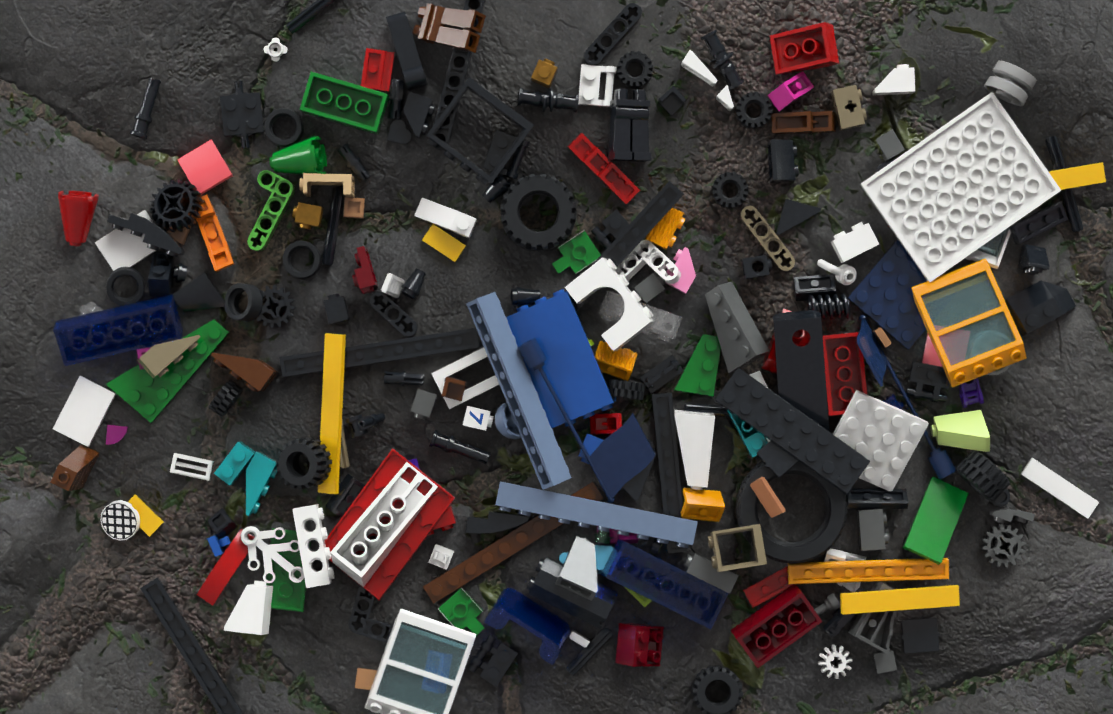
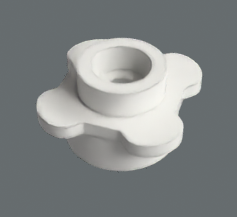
M273 38L268 46L264 47V52L269 54L274 62L279 61L280 56L288 51V48L283 46L278 38Z

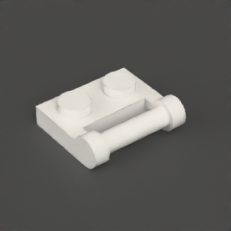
M581 64L578 105L610 107V101H612L614 74L617 73V67ZM601 73H607L604 100L598 99Z

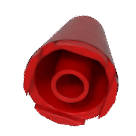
M64 191L58 192V200L65 240L70 242L69 245L82 246V243H85L87 240L99 195L95 194L92 197L91 192L69 191V195H63Z

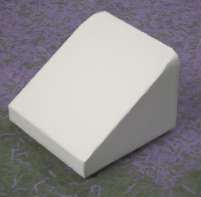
M726 85L717 95L716 100L728 111H731L734 105L729 88Z

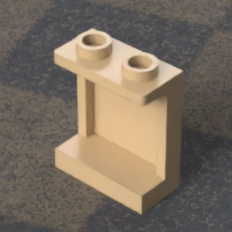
M303 173V178H300L299 188L306 197H311L312 185L343 186V194L346 197L355 198V177L352 174Z

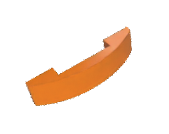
M206 194L200 197L204 202L201 204L203 211L198 212L201 218L195 219L207 246L213 268L217 272L234 265L220 222Z

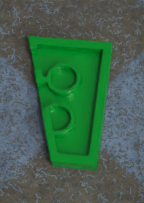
M702 334L674 389L675 391L714 396L721 350L717 336Z

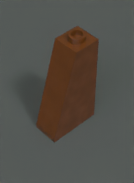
M81 444L59 463L50 483L67 491L83 489L100 453Z

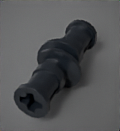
M715 29L702 36L701 40L704 39L710 55L714 58L710 62H716L712 67L713 70L716 68L720 69L721 75L726 80L729 90L744 83V80L740 79L735 65L730 60L734 53H726L725 47L716 34L717 30Z
M549 87L546 93L536 90L527 91L523 90V88L518 90L517 106H521V104L533 105L535 107L542 106L544 113L547 107H549L550 112L553 111V108L570 109L573 112L578 110V94H575V96L563 95L562 93L554 94L552 87Z

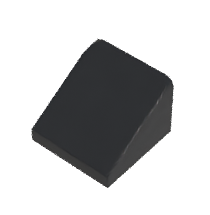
M223 508L207 521L221 538L228 536L238 527Z

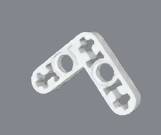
M642 240L615 269L619 276L623 275L627 281L645 264L651 267L668 284L678 282L681 277V272L677 266L648 240ZM647 248L649 251L645 252L642 249ZM663 258L661 265L654 266L655 259ZM636 260L634 267L627 268L628 261ZM666 268H668L672 273H674L672 277L667 274V272L665 271Z

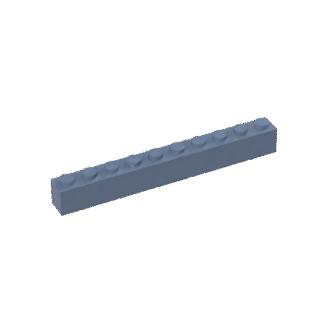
M493 292L466 303L542 489L555 486L572 478L496 293Z
M501 481L495 504L500 506L499 510L511 512L512 508L519 510V514L530 516L531 512L539 514L538 518L550 520L551 517L559 518L558 522L570 524V520L576 521L578 526L589 528L590 524L598 526L597 530L609 532L610 529L618 530L617 534L629 536V532L635 533L637 538L649 540V536L657 538L656 542L668 544L670 540L677 542L676 546L688 548V545H693L698 521Z

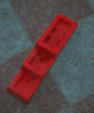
M580 133L567 146L625 204L640 191L613 162L608 161V158L583 133Z

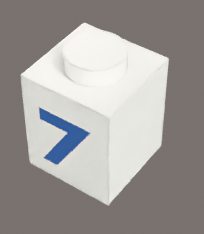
M467 406L463 425L487 431V427L491 428L494 416L490 415L491 411Z

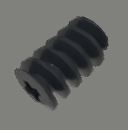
M834 294L832 300L829 295H825L824 300L821 295H817L816 301L813 295H809L807 309L820 312L823 320H825L827 314H829L830 319H833L835 314L841 319L843 313L849 319V299L846 298L845 294H841L840 299L837 294Z

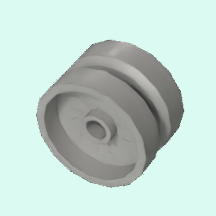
M998 60L992 70L995 76H990L984 85L985 89L990 93L993 92L996 97L1008 103L1023 106L1028 98L1025 91L1033 89L1037 81L1036 78L1016 65Z

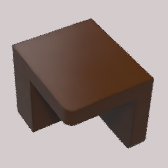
M446 377L441 396L462 401L467 382Z

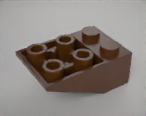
M219 353L211 354L215 358L213 361L222 368L228 367L231 370L229 373L238 380L244 379L247 382L246 386L254 392L265 391L278 374L275 369L263 360Z

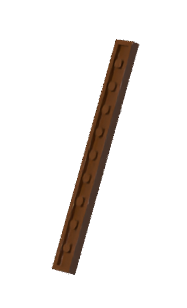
M594 482L570 495L595 501L603 499ZM536 516L423 587L434 604L563 523L558 522L559 518L556 517L546 520Z

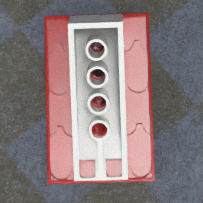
M392 448L328 535V539H325L326 547L330 548L331 559L328 560L380 601L414 553L451 506L455 497Z

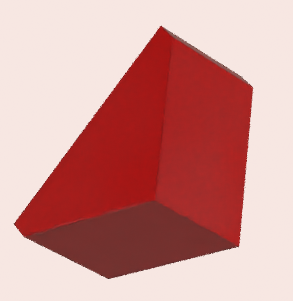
M621 413L595 414L590 417L591 434H612L622 426Z

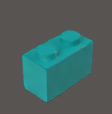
M238 441L214 474L229 486L233 485L250 463L255 451L242 441Z

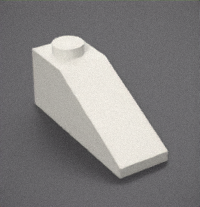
M421 198L414 215L469 239L477 222V219L425 198Z

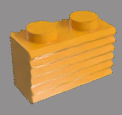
M672 207L647 234L645 240L665 250L668 246L672 248L677 238L674 236L677 228L681 229L685 218L682 217L684 213Z
M600 341L595 352V358L601 372L626 381L629 380L637 353L626 348L613 351L607 342Z

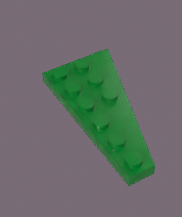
M213 319L183 337L199 335L200 338L197 340L199 344L191 351L186 349L182 353L184 357L178 363L174 364L171 362L167 366L169 370L160 378L158 375L152 378L145 369L140 370L138 364L106 385L150 423H153L230 332Z

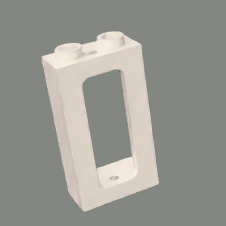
M484 347L431 373L441 394L446 377L488 357ZM496 375L466 389L462 401L443 398L448 408L452 409L498 386L499 382Z

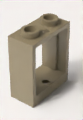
M760 524L710 532L711 536H708L709 548H713L714 552L711 562L713 569L716 568L717 572L767 564ZM751 531L756 561L722 566L717 536Z

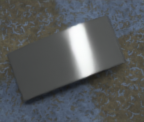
M996 509L989 512V515L994 516V521L1002 524L1005 521L1011 522L1013 516H1015L1014 520L1025 524L1026 521L1033 522L1035 514L1015 509Z

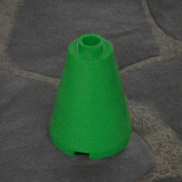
M313 136L274 152L272 157H270L271 168L279 173L302 175L303 173L326 174V171L323 172V167H327L326 150L324 144H320L318 141L322 139L319 136Z

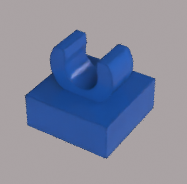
M217 534L207 538L215 557L225 552L223 547L231 543L228 536L220 540Z

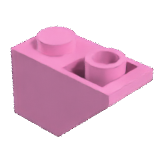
M684 247L683 250L679 249L673 259L676 261L675 265L681 272V277L678 282L668 285L686 294L696 274L689 249ZM667 269V274L672 277L674 273Z

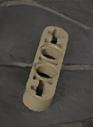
M744 207L740 213L742 222L781 271L791 270L795 265V259L755 207ZM746 210H748L749 212L753 211L755 213L753 214V218L755 219V221L758 218L761 220V222L756 223L753 226V228L750 226V224H752L753 221L750 218L746 220L744 217L746 215ZM759 225L766 227L767 234L765 236L757 235L756 228ZM776 241L779 244V250L771 252L768 249L769 242ZM784 250L785 253L782 256L785 259L789 258L791 260L789 262L790 267H782V259L778 257L776 260L774 256Z

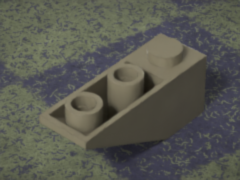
M196 335L154 345L137 361L152 378L156 375L160 378L169 370L167 366L171 362L174 364L178 363L184 357L182 353L186 349L191 351L199 344L197 340L200 336Z

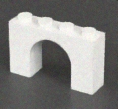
M601 258L565 288L575 302L579 304L597 290L605 287H611L621 294L625 306L623 316L615 325L601 335L613 351H617L654 322L651 318L653 314L647 306L643 308L640 304L641 298L635 291H630L627 287L629 282L623 275L619 276L615 271L617 267L613 261Z

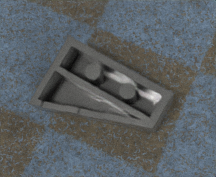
M876 581L871 591L894 589L880 581ZM897 611L858 613L848 633L889 655V644L893 635L892 628Z

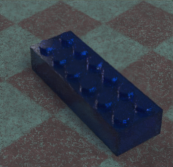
M173 294L55 322L53 329L64 366L182 339L183 328Z
M620 539L617 540L601 573L602 576L709 629H712L729 594Z

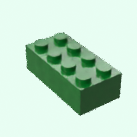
M311 71L299 110L305 114L378 135L389 95Z

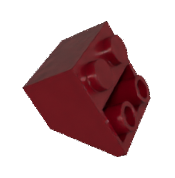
M619 623L615 663L632 667L660 666L664 627Z

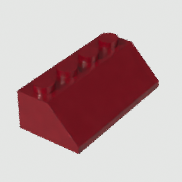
M794 584L730 631L755 666L759 668L823 621L802 591Z

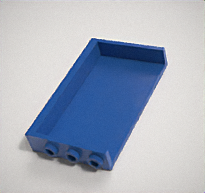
M561 289L553 293L554 297L546 299V297L540 298L535 301L536 305L528 307V304L517 308V313L506 318L518 347L536 338L547 359L544 361L545 365L542 368L570 421L574 424L576 423V418L580 416L586 419L595 415L594 411L601 408L603 412L612 408V403L616 402V398H612L569 292ZM523 359L551 428L563 423L566 427L569 426L539 369H529Z

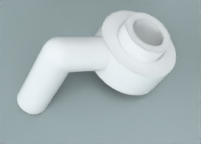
M823 259L817 262L819 267L835 274L836 280L843 285H850L856 279L857 273L855 268L848 264L837 267Z

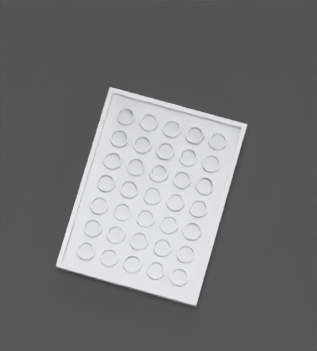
M993 92L860 184L929 282L939 277L1061 191Z

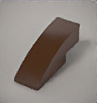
M835 112L772 113L773 134L836 132Z

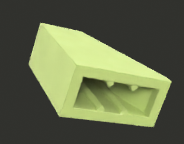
M981 410L934 416V425H931L930 428L932 437H936L938 445L990 452V435Z

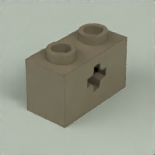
M856 85L832 90L831 96L839 131L863 126L865 120H867L865 108H861L860 101H863L861 90L857 89ZM848 103L850 104V106H854V109L851 111V113L849 109H845Z

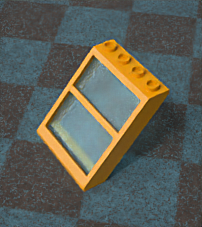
M986 258L939 276L931 282L927 281L911 287L917 309L952 388L1027 358L1024 343Z

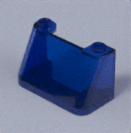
M513 588L504 589L485 617L484 622L495 629H501L507 624L509 619L542 639L539 649L540 656L553 665L569 636V624Z

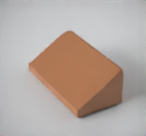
M761 476L750 484L771 518L785 512V508L765 477Z

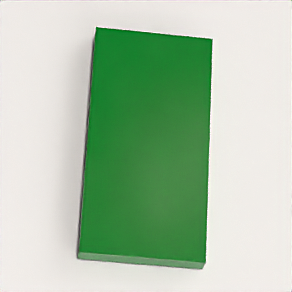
M932 476L903 548L940 565L968 493Z
M284 529L286 532L285 537L282 539L273 537L270 544L290 543L292 540H298L296 530ZM282 530L276 531V536L281 537L283 535ZM296 542L291 544L292 549H298ZM300 550L297 552H277L293 566L302 567ZM272 559V568L276 579L272 583H266V585L273 586L271 609L304 612L306 596L305 578L299 583L291 581L289 572ZM296 570L294 576L300 578L301 572ZM268 573L267 580L271 581L273 579V575Z

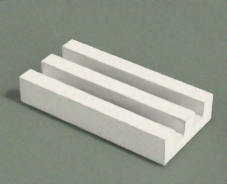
M174 453L170 473L210 481L214 461ZM177 458L208 464V467L178 462ZM175 466L204 471L206 476L177 470Z

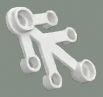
M253 526L246 527L241 533V540L248 546V568L255 571L260 567V561L257 559L256 554L257 546L263 551L265 571L263 579L265 582L272 583L276 579L272 568V559L289 572L291 581L299 583L304 580L303 568L293 566L277 553L281 551H299L298 540H292L290 543L268 545L261 539L273 537L282 539L286 535L284 528L278 527L274 530L259 531ZM277 530H282L283 535L281 537L276 536ZM250 532L255 535L253 540L248 539ZM296 542L298 549H292L291 544ZM251 561L257 562L256 568L251 567ZM296 570L301 572L300 578L294 576ZM268 573L273 575V579L271 581H268L266 579V575Z

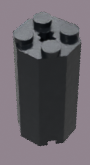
M548 557L545 560L540 559L536 567L538 573L536 577H531L527 585V589H529L528 594L601 629L602 624L600 621H606L615 602L612 596L617 597L618 592L597 582L598 591L591 601L555 584L562 569V564Z

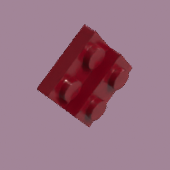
M365 246L356 248L358 253L354 255L357 265L362 266V268L355 269V275H352L355 287H359L361 293L367 294L374 292V288L378 287L367 248Z

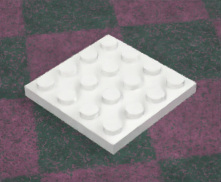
M856 390L833 435L870 460V463L860 475V479L887 491H893L929 423Z

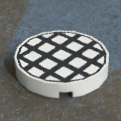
M122 500L113 501L101 513L102 528L113 539L127 540L135 535L140 527L139 513L129 502Z

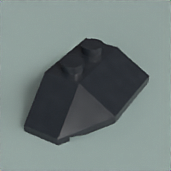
M1042 280L1005 299L1021 337L1076 307L1066 288ZM1001 312L996 327L999 333L1006 335L1012 342L1015 339L1003 312Z

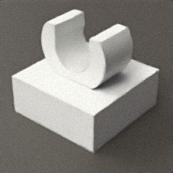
M435 544L428 563L447 570L454 551Z

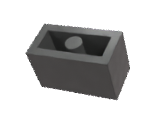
M883 509L856 510L859 550L886 549L885 545L888 544V533H884V525L887 524L886 512L883 513Z

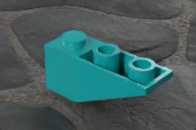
M728 411L752 459L757 457L756 453L767 444L765 437Z
M255 452L246 469L247 516H251L252 513L256 514L261 505L258 502L260 497H265L270 488L267 485L271 478L274 479L278 473L276 467L279 463H276L275 460L260 452Z

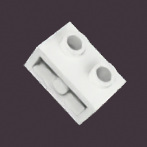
M860 222L851 227L853 231L847 234L845 231L834 235L835 240L831 244L841 263L879 245L869 223L863 225Z

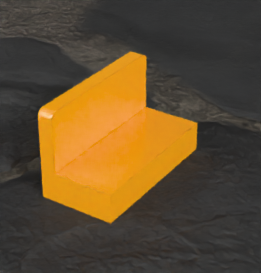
M683 488L682 492L685 502L680 512L682 518L720 522L725 509L720 491Z

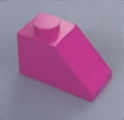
M802 71L768 94V97L777 110L781 111L813 89L814 86Z

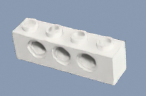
M319 504L293 508L306 588L331 584L335 576L333 567H329L328 559H331L330 548L326 547L325 539H328L326 527H322L321 520L324 519L323 508H319ZM308 520L315 522L316 528L314 531L307 530L306 523ZM311 540H316L319 543L317 551L310 549L309 544ZM315 560L322 562L323 568L321 571L313 568Z

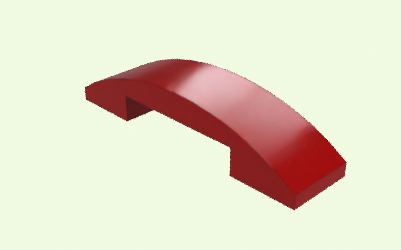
M242 528L222 554L197 593L199 597L214 606L224 588L248 555V546L241 540ZM248 534V539L253 540L255 538L251 534Z

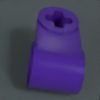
M978 378L971 380L969 383L958 385L963 408L975 403H984Z

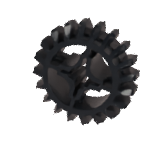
M178 179L177 182L170 180V185L163 183L164 188H157L158 194H152V197L155 199L150 201L152 208L149 210L153 214L152 219L165 231L170 229L171 232L175 233L176 230L183 232L184 227L190 229L189 224H196L195 218H201V215L198 213L203 211L201 204L204 202L200 198L201 193L188 181L183 182ZM174 202L176 205L178 204L181 210H179L177 207L175 208V206L172 203Z

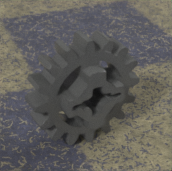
M999 524L998 529L992 526L991 533L985 532L988 536L987 539L982 538L986 545L982 546L981 549L987 551L984 557L990 556L988 562L993 563L996 561V566L1000 567L1001 563H1003L1004 567H1008V562L1015 565V559H1022L1019 553H1025L1021 546L1025 545L1026 542L1020 541L1023 534L1017 535L1018 529L1014 528L1011 530V525L1008 524L1005 528L1003 524ZM1001 532H1007L1012 536L1004 538ZM994 538L995 541L993 546L991 547V541ZM1001 541L1007 543L1005 550L999 548L1002 545ZM1016 544V549H1015V552L1013 553V552H1012L1013 546ZM1002 553L1006 559H999L995 555Z

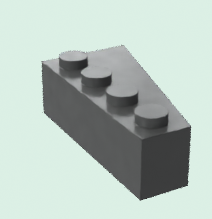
M733 282L718 285L705 294L728 373L735 372L738 367L741 370L769 352Z

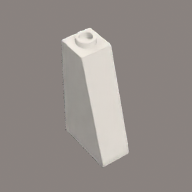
M674 410L687 486H691V489L703 490V487H708L715 415L713 413Z

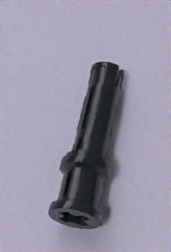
M153 78L148 79L140 111L135 115L133 131H130V135L142 139H147V129L149 124L152 123L150 116L161 84L160 80H153Z
M438 430L434 431L429 447L441 448L446 453L454 452L487 464L491 453L457 441L452 435L448 437L440 434Z

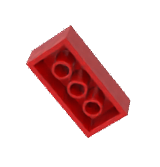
M859 332L823 336L828 416L843 415L856 390L867 394L864 357L857 345V335Z

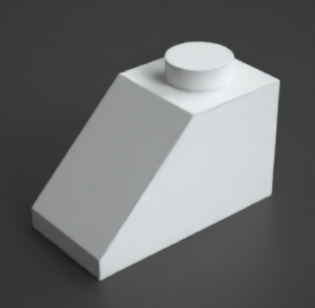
M907 64L897 65V68H894L872 91L873 95L913 94L915 92L914 68H909Z

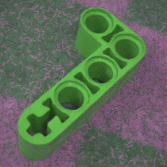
M268 170L260 172L257 181L261 187L272 193L247 240L248 246L257 252L263 251L267 247L295 193V187L290 181ZM266 175L272 176V182L269 185H264L262 181ZM284 184H289L290 191L287 194H281L280 188ZM274 202H280L281 208L277 212L271 210V205ZM266 219L272 222L268 230L262 228V222ZM258 230H260L261 232L267 234V236L265 237L262 235L260 238V241L262 242L261 246L257 245L255 247V243L253 242V240L259 239L261 234L257 232Z

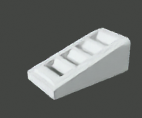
M689 50L681 66L712 87L715 86L718 80L693 51Z
M389 273L386 276L381 291L392 297L399 298L402 290L401 286L405 283V280Z

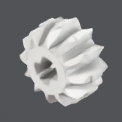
M832 644V651L825 647L824 650L827 654H819L824 660L818 661V665H825L821 668V672L828 671V678L834 672L835 679H839V672L846 676L844 669L851 670V667L846 665V663H851L852 659L846 658L850 652H843V646H839L836 651V645ZM834 657L840 660L835 667L832 663L830 664V661H834Z

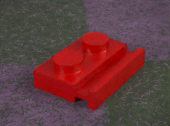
M366 48L361 86L376 91L390 92L395 52Z

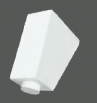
M254 581V584L247 585L226 622L224 631L256 635L269 634L273 586L266 585L267 582Z

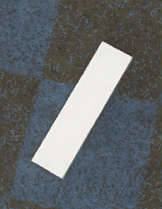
M1034 458L1029 460L1021 473L1022 476L1087 519L1099 503Z

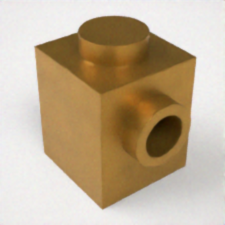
M545 58L544 61L539 59L531 81L549 88L557 73V67L554 66L555 63Z
M298 202V207L294 206L292 218H295V223L299 224V228L311 230V226L320 228L324 208Z

